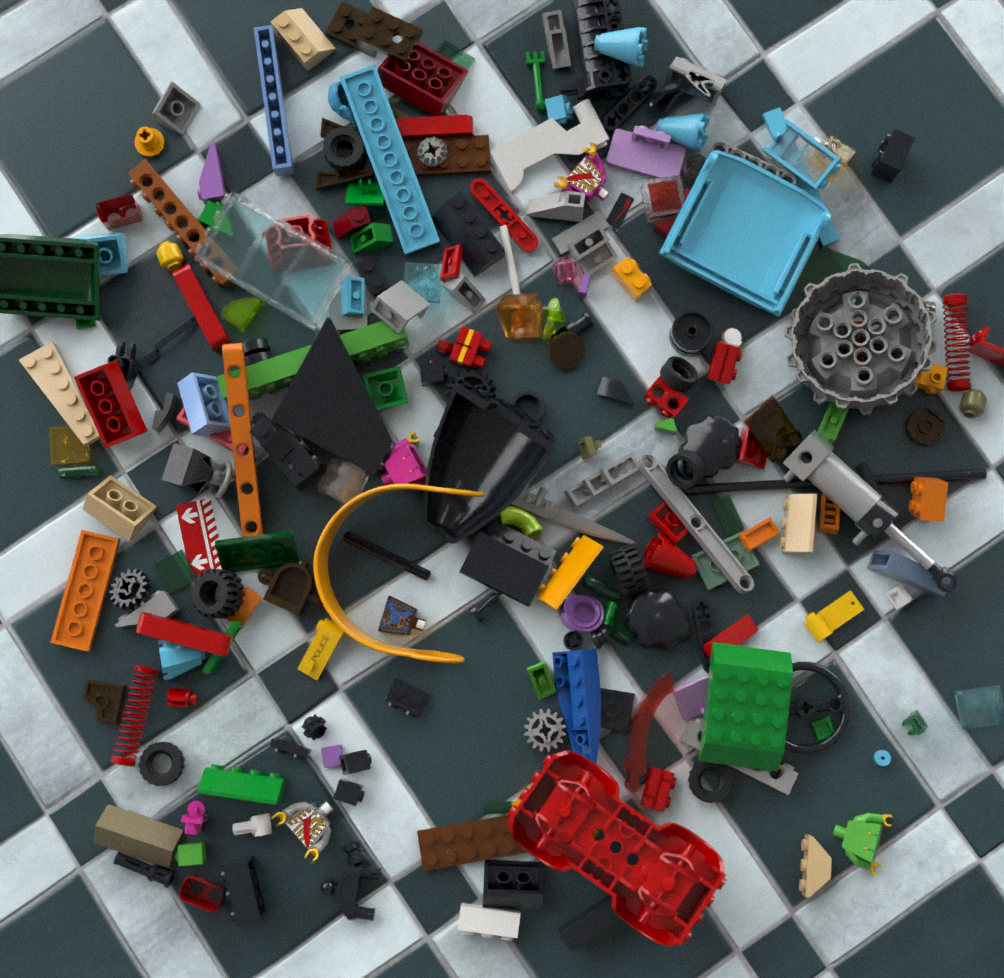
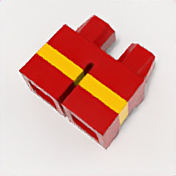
M462 326L449 361L455 365L465 366L470 370L472 367L482 369L485 358L478 356L477 353L479 350L488 353L492 342L483 338V334Z

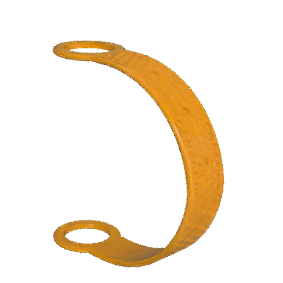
M392 484L368 490L354 497L330 519L319 538L314 553L313 565L316 587L328 614L348 636L373 650L430 662H464L463 656L453 653L419 650L387 644L371 637L358 628L344 613L334 595L328 572V556L335 535L343 522L359 506L376 496L408 489L484 497V493L417 484Z

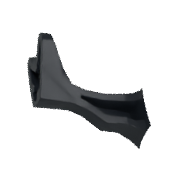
M688 70L681 81L676 84L666 85L660 92L651 93L650 106L668 114L672 104L685 91L708 100L710 92L706 88L712 87L715 81L704 74Z

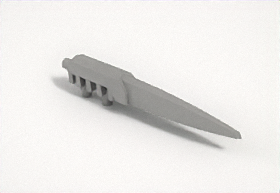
M528 484L517 499L510 504V506L524 509L532 515L580 533L624 544L635 545L637 543L555 505L551 507L552 502L544 499L547 489L540 487L536 496L527 492Z

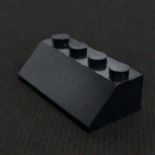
M462 191L445 201L431 217L451 246L460 244L463 247L462 261L474 278L505 257V249Z

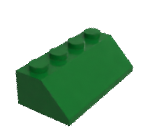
M211 764V767L204 769L197 789V793L277 805L283 800L286 778H282L279 773L270 772L268 776L261 775L262 771L250 770V773L242 772L243 768L231 767L228 770L223 769V765Z

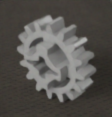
M539 709L538 715L532 712L534 718L527 717L530 723L529 725H524L528 729L524 735L530 737L527 742L533 741L532 748H536L538 745L541 752L544 747L549 752L552 745L558 748L556 743H563L560 737L566 735V733L562 732L566 725L560 724L563 718L557 719V712L551 715L550 709H547L546 713ZM546 717L552 718L556 724H549ZM539 718V725L537 728L532 729L533 723ZM542 721H544L546 727H550V731L547 732V740L544 734L539 732V729H542ZM558 731L556 738L551 742V735L553 732ZM539 735L543 738L544 743L536 741L533 736Z

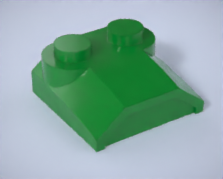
M400 366L363 374L365 386L378 412L408 404Z

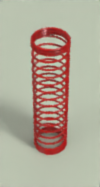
M965 294L946 295L942 298L943 304H945L943 306V309H945V311L943 312V314L945 315L943 320L946 321L943 325L946 327L944 329V332L947 333L944 336V338L947 339L944 343L947 345L945 347V350L948 351L945 353V356L948 357L945 359V361L948 363L945 367H947L950 364H968L970 363L969 360H960L954 362H949L947 360L950 358H968L970 357L969 354L948 356L947 353L968 352L970 351V349L960 348L948 350L946 348L949 346H968L970 343L959 342L947 344L946 342L949 340H968L969 337L959 336L947 338L946 336L949 334H968L969 331L959 330L953 332H946V330L949 328L964 329L969 327V325H945L946 323H964L968 321V319L966 318L953 319L949 321L945 320L946 317L967 316L968 313L965 312L953 313L949 315L945 314V312L964 311L967 310L968 307L960 306L947 309L945 308V306L967 304L968 298ZM948 367L946 379L949 382L946 383L947 390H970L972 388V383L969 382L971 381L970 378L948 379L951 376L971 375L970 372L950 374L948 371L968 370L971 367Z
M135 665L134 671L152 676L133 674V676L150 682L131 680V682L151 689L132 686L129 688L149 695L127 694L147 701L126 699V701L145 707L125 705V707L145 714L123 711V713L143 720L121 719L142 726L119 724L139 732L118 730V732L132 735L139 739L117 736L116 738L137 745L115 743V745L124 746L135 751L113 749L135 758L112 755L110 760L112 763L135 767L136 760L134 759H137V756L131 753L139 752L138 749L133 747L141 746L140 743L135 741H140L142 738L135 734L144 733L142 730L137 729L145 728V725L139 722L147 721L146 718L141 716L149 715L148 712L141 710L150 709L148 705L143 704L152 702L150 699L145 698L153 696L152 693L147 691L155 690L154 687L146 684H157L148 678H158L159 675L158 669Z

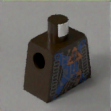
M388 596L378 631L410 636L412 628L423 631L426 620L416 617L418 609L392 596Z

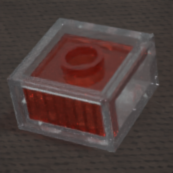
M680 175L644 180L640 189L647 223L676 219L685 202Z

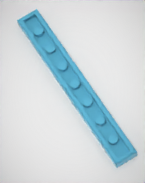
M780 107L762 115L773 140L774 135L777 132L780 134L785 128L786 119ZM797 143L793 145L783 158L789 165L800 153ZM801 155L793 168L814 182ZM796 177L795 186L803 189L825 206L819 191L817 193ZM831 217L818 238L822 248L840 240Z

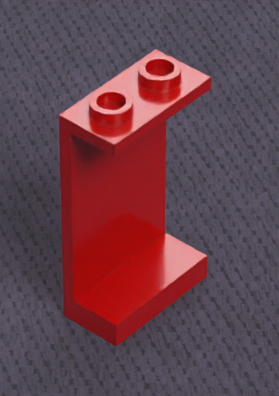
M989 326L978 330L975 335L970 337L968 341L970 343L969 353L1004 367V349L985 341L990 329Z

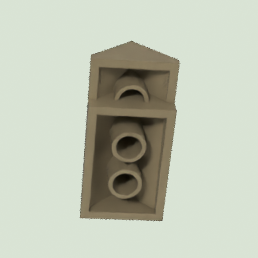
M108 804L95 825L93 843L166 868H171L175 857V850L178 849L184 830Z

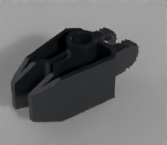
M119 341L116 353L108 357V363L117 360L127 385L131 390L141 365L139 360L135 359L137 345L130 343L126 357H124L126 343Z

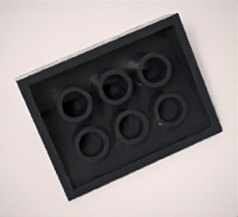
M491 520L480 529L459 573L529 607L557 551L495 520Z

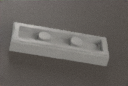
M599 210L582 220V222L552 238V242L562 256L569 252L567 248L569 243L599 224L603 230L608 229L609 224Z

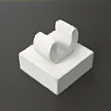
M899 584L885 593V596L896 610L913 600L911 597L912 593H908L905 590V584Z

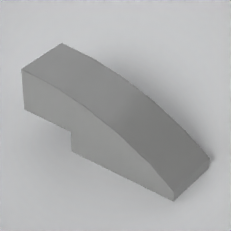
M557 10L543 13L542 19L552 68L571 66L562 11Z

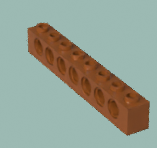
M146 159L128 173L132 178L130 183L136 190L140 188L143 191L141 196L148 204L150 202L153 203L155 207L152 209L159 217L164 216L166 219L164 223L171 231L175 229L178 233L176 236L183 245L186 243L190 247L188 251L194 259L198 257L202 261L200 266L206 273L210 271L213 274L211 279L218 287L222 285L224 289H227L243 276L236 265ZM153 182L150 187H145L146 183ZM160 195H165L163 200L157 201ZM171 209H176L174 214H168ZM182 223H188L186 228H180ZM196 236H199L200 239L197 242L193 243L192 239ZM205 251H212L209 256H203ZM218 264H223L221 270H215V267Z

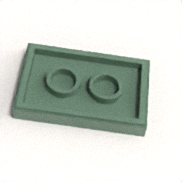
M741 531L723 540V542L748 572L759 567L760 564L753 550L747 552L738 535L743 533ZM704 550L691 556V559L696 562L697 571L708 591L728 582V579Z

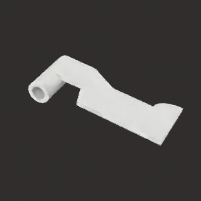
M589 99L573 107L581 123L576 127L565 131L553 118H550L490 151L510 191L516 189L522 182L524 169L552 154L580 155L584 153V146L588 150L591 149L589 142L595 143L598 150L608 145L609 137Z

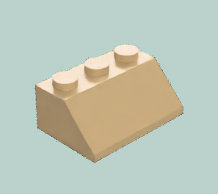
M302 8L286 10L271 21L275 34L307 72L336 51V48Z
M110 475L87 494L82 510L130 541L141 532L157 506Z
M789 494L786 496V499H783L782 510H785V518L781 520V529L784 530L783 537H780L779 548H782V553L805 556L813 552L817 494Z

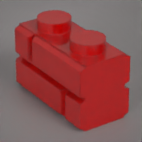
M717 341L707 378L730 384L731 380L735 381L737 375L735 365L736 362H740L742 357L740 346Z
M650 766L640 805L662 812L665 811V808L668 809L671 803L669 792L670 789L675 788L677 780L674 777L675 773Z

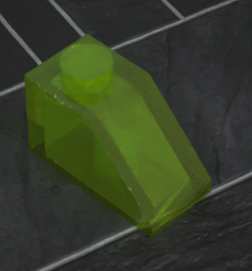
M260 296L231 301L229 305L227 304L223 308L221 317L225 322L243 333L264 304V301Z

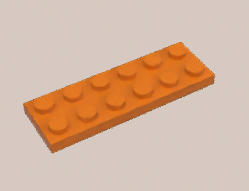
M81 530L50 643L90 652L121 539Z

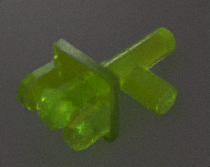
M556 298L550 300L548 307L543 306L542 308L547 319L541 334L543 339H548L550 334L557 331L554 324L555 321H565L563 311Z

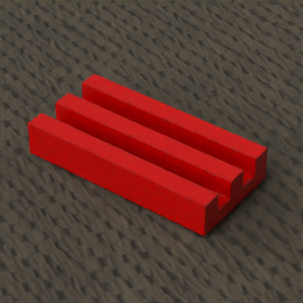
M460 244L444 250L440 280L443 283L447 282V279L449 281L453 280V277L459 278L463 247Z

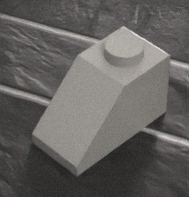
M459 274V278L453 277V280L449 281L447 279V282L441 284L454 299L474 314L486 300L466 276Z

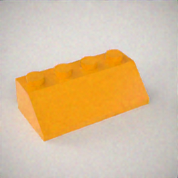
M585 535L581 539L579 537L575 539L571 545L573 550L570 554L566 552L560 559L561 566L558 569L554 567L548 575L550 578L547 584L542 583L537 590L539 594L537 599L553 611L559 608L603 549L602 545Z

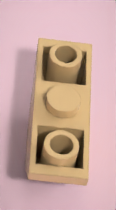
M805 834V839H802L801 842L804 859L800 861V870L803 871V877L799 881V891L802 892L803 896L811 897L831 879L832 858L813 836Z

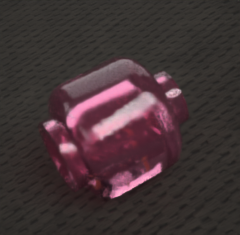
M568 256L558 257V261L552 264L554 280L560 284L574 282V279L578 277L576 261L569 259Z

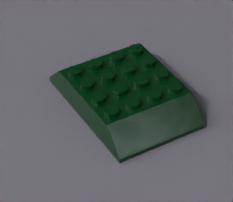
M0 234V313L100 321L99 244L86 239Z

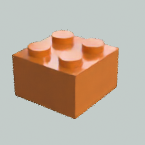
M914 476V481L911 482L910 487L911 493H913L912 500L909 501L908 505L910 514L919 520L944 522L948 483L938 478Z

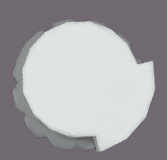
M728 328L721 335L722 342L738 346L742 343L741 333L737 329Z

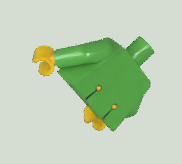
M865 813L855 816L853 821L849 820L847 828L836 825L834 828L833 836L844 839L842 848L845 849L846 856L854 865L868 870L873 875H878V873L873 871L875 866L881 868V865L875 862L883 827L892 826V824L886 823V818H893L892 815Z

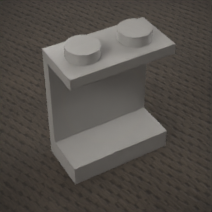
M401 280L378 295L370 310L400 334L405 329L409 320L415 316H418L420 319L424 316L430 303Z

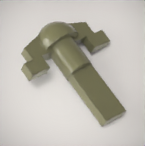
M391 97L388 101L393 115L397 118H409L408 115L392 105L393 102L397 104L400 99Z

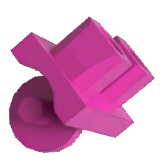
M201 801L191 802L187 808L188 814L183 815L181 818V822H186L184 831L186 834L197 835L201 833L203 823L208 821L209 815H204L205 805Z

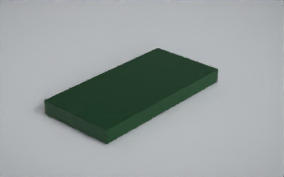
M293 530L215 540V547L222 570L238 572L282 566L288 563H297L300 560Z

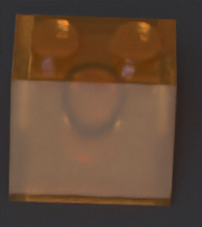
M539 294L504 295L496 305V309L506 339L540 337L543 307Z

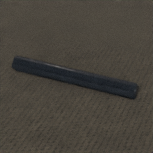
M346 531L343 536V541L421 579L428 580L431 575V571L349 531Z

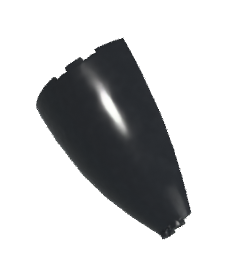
M461 383L456 384L443 412L430 452L425 485L483 492L484 497L425 491L424 524L429 526L428 529L434 533H443L444 539L451 544H456L482 528L517 499L539 472L558 443L556 439H553L555 435L549 429L541 428L542 423L526 411L503 398H492L493 394L480 388L479 390L471 389V385Z

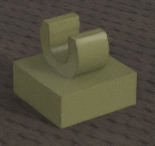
M586 436L577 442L582 460L597 454L596 450L602 447L600 440L593 441L591 436Z

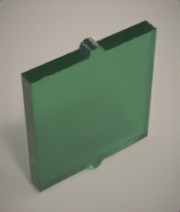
M183 550L171 556L167 555L165 559L154 564L169 594L181 588L185 589L186 585L198 579Z

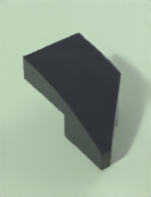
M602 377L597 392L598 396L617 400L619 403L634 405L626 387L621 381Z

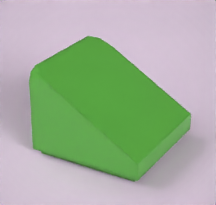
M672 418L657 422L653 426L656 431L672 435L677 433V428Z

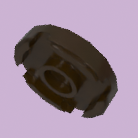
M568 331L554 336L548 346V356L551 362L556 367L566 370L579 365L586 351L581 337Z
M921 408L909 416L906 422V431L909 438L916 444L929 446L935 444L943 437L945 422L940 413L934 409Z

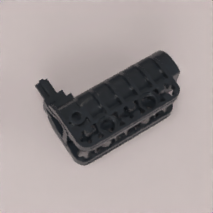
M572 0L582 76L576 78L575 84L559 86L560 95H577V100L589 99L590 102L619 99L629 90V83L632 78L630 64L620 60L616 62L615 58L595 51L594 44L596 35L624 30L619 0ZM610 3H613V6H616L614 8V12L611 11V8L609 7ZM618 87H622L624 90L623 93H620L619 90L616 89H618Z

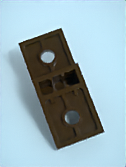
M342 1L325 31L326 36L373 58L376 57L379 51L404 64H407L423 33L421 28L373 6L368 14ZM347 23H354L355 27L353 29L345 28ZM395 36H401L403 40L399 43H395L393 41V38Z

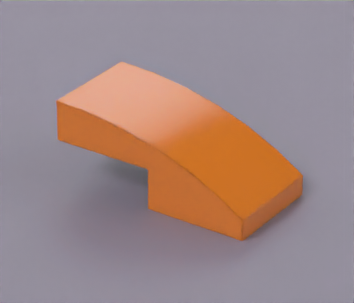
M247 586L243 590L245 592V597H242L243 605H239L241 609L235 612V615L225 618L231 623L235 620L242 622V628L263 599L262 596Z

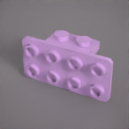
M635 126L633 133L616 129L606 162L613 166L670 182H677L686 148L669 143L671 136L667 135L666 132L652 131L645 126Z
M708 675L673 691L684 721H688L701 714L704 716Z

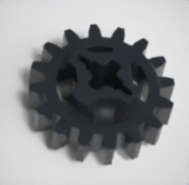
M128 569L127 574L121 572V577L115 578L116 584H111L114 589L109 591L113 595L110 599L117 607L125 611L127 608L133 610L134 605L139 608L141 601L146 602L144 597L145 595H150L147 589L152 588L149 584L151 580L138 569H134V571Z

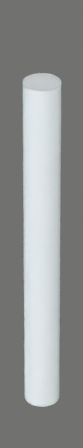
M507 225L500 226L514 301L522 300Z

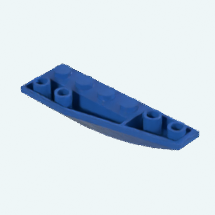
M597 648L552 652L556 694L572 750L597 763L601 728V688Z

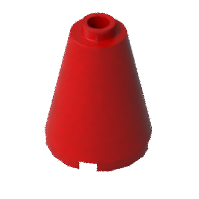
M657 533L659 537L654 536L643 554L646 556L645 561L642 560L645 569L684 579L693 577L697 571L696 562L665 535Z

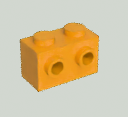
M627 256L613 267L612 275L635 302L650 291L652 281L646 273L643 274L639 270V265L634 259L631 260Z
M933 364L930 371L921 372L920 376L915 380L917 389H923L928 394H936L942 391L948 367Z

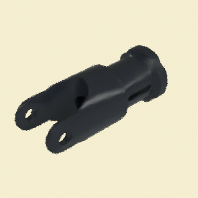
M583 312L581 317L575 321H570L551 335V339L554 335H559L565 331L573 332L579 336L583 330L589 326H594V323L589 315Z

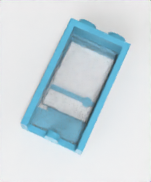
M786 119L785 128L780 134L777 132L774 135V142L769 148L764 147L763 151L818 193L820 189L823 190L828 185L830 176L832 174L835 175L840 170L841 159Z

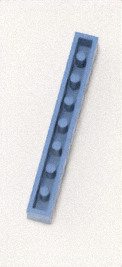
M272 25L254 27L273 171L276 177L294 174L275 32Z

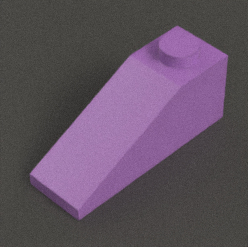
M215 142L210 144L199 180L200 189H197L199 200H202L205 206L208 200L213 203L215 201L220 203L228 202L219 151Z

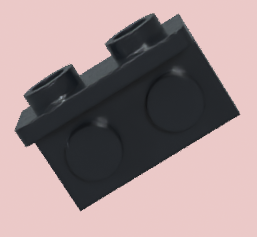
M395 678L385 700L388 701V706L394 709L401 707L405 709V714L415 718L416 715L421 716L430 694Z

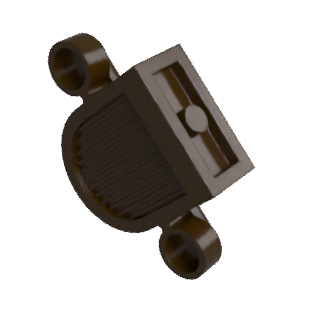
M298 560L297 563L283 565L276 571L275 575L269 569H262L258 573L260 583L264 585L270 584L263 598L264 600L298 616L302 615L308 601L316 609L324 607L319 593L312 594L314 579L311 572L307 569L309 564Z

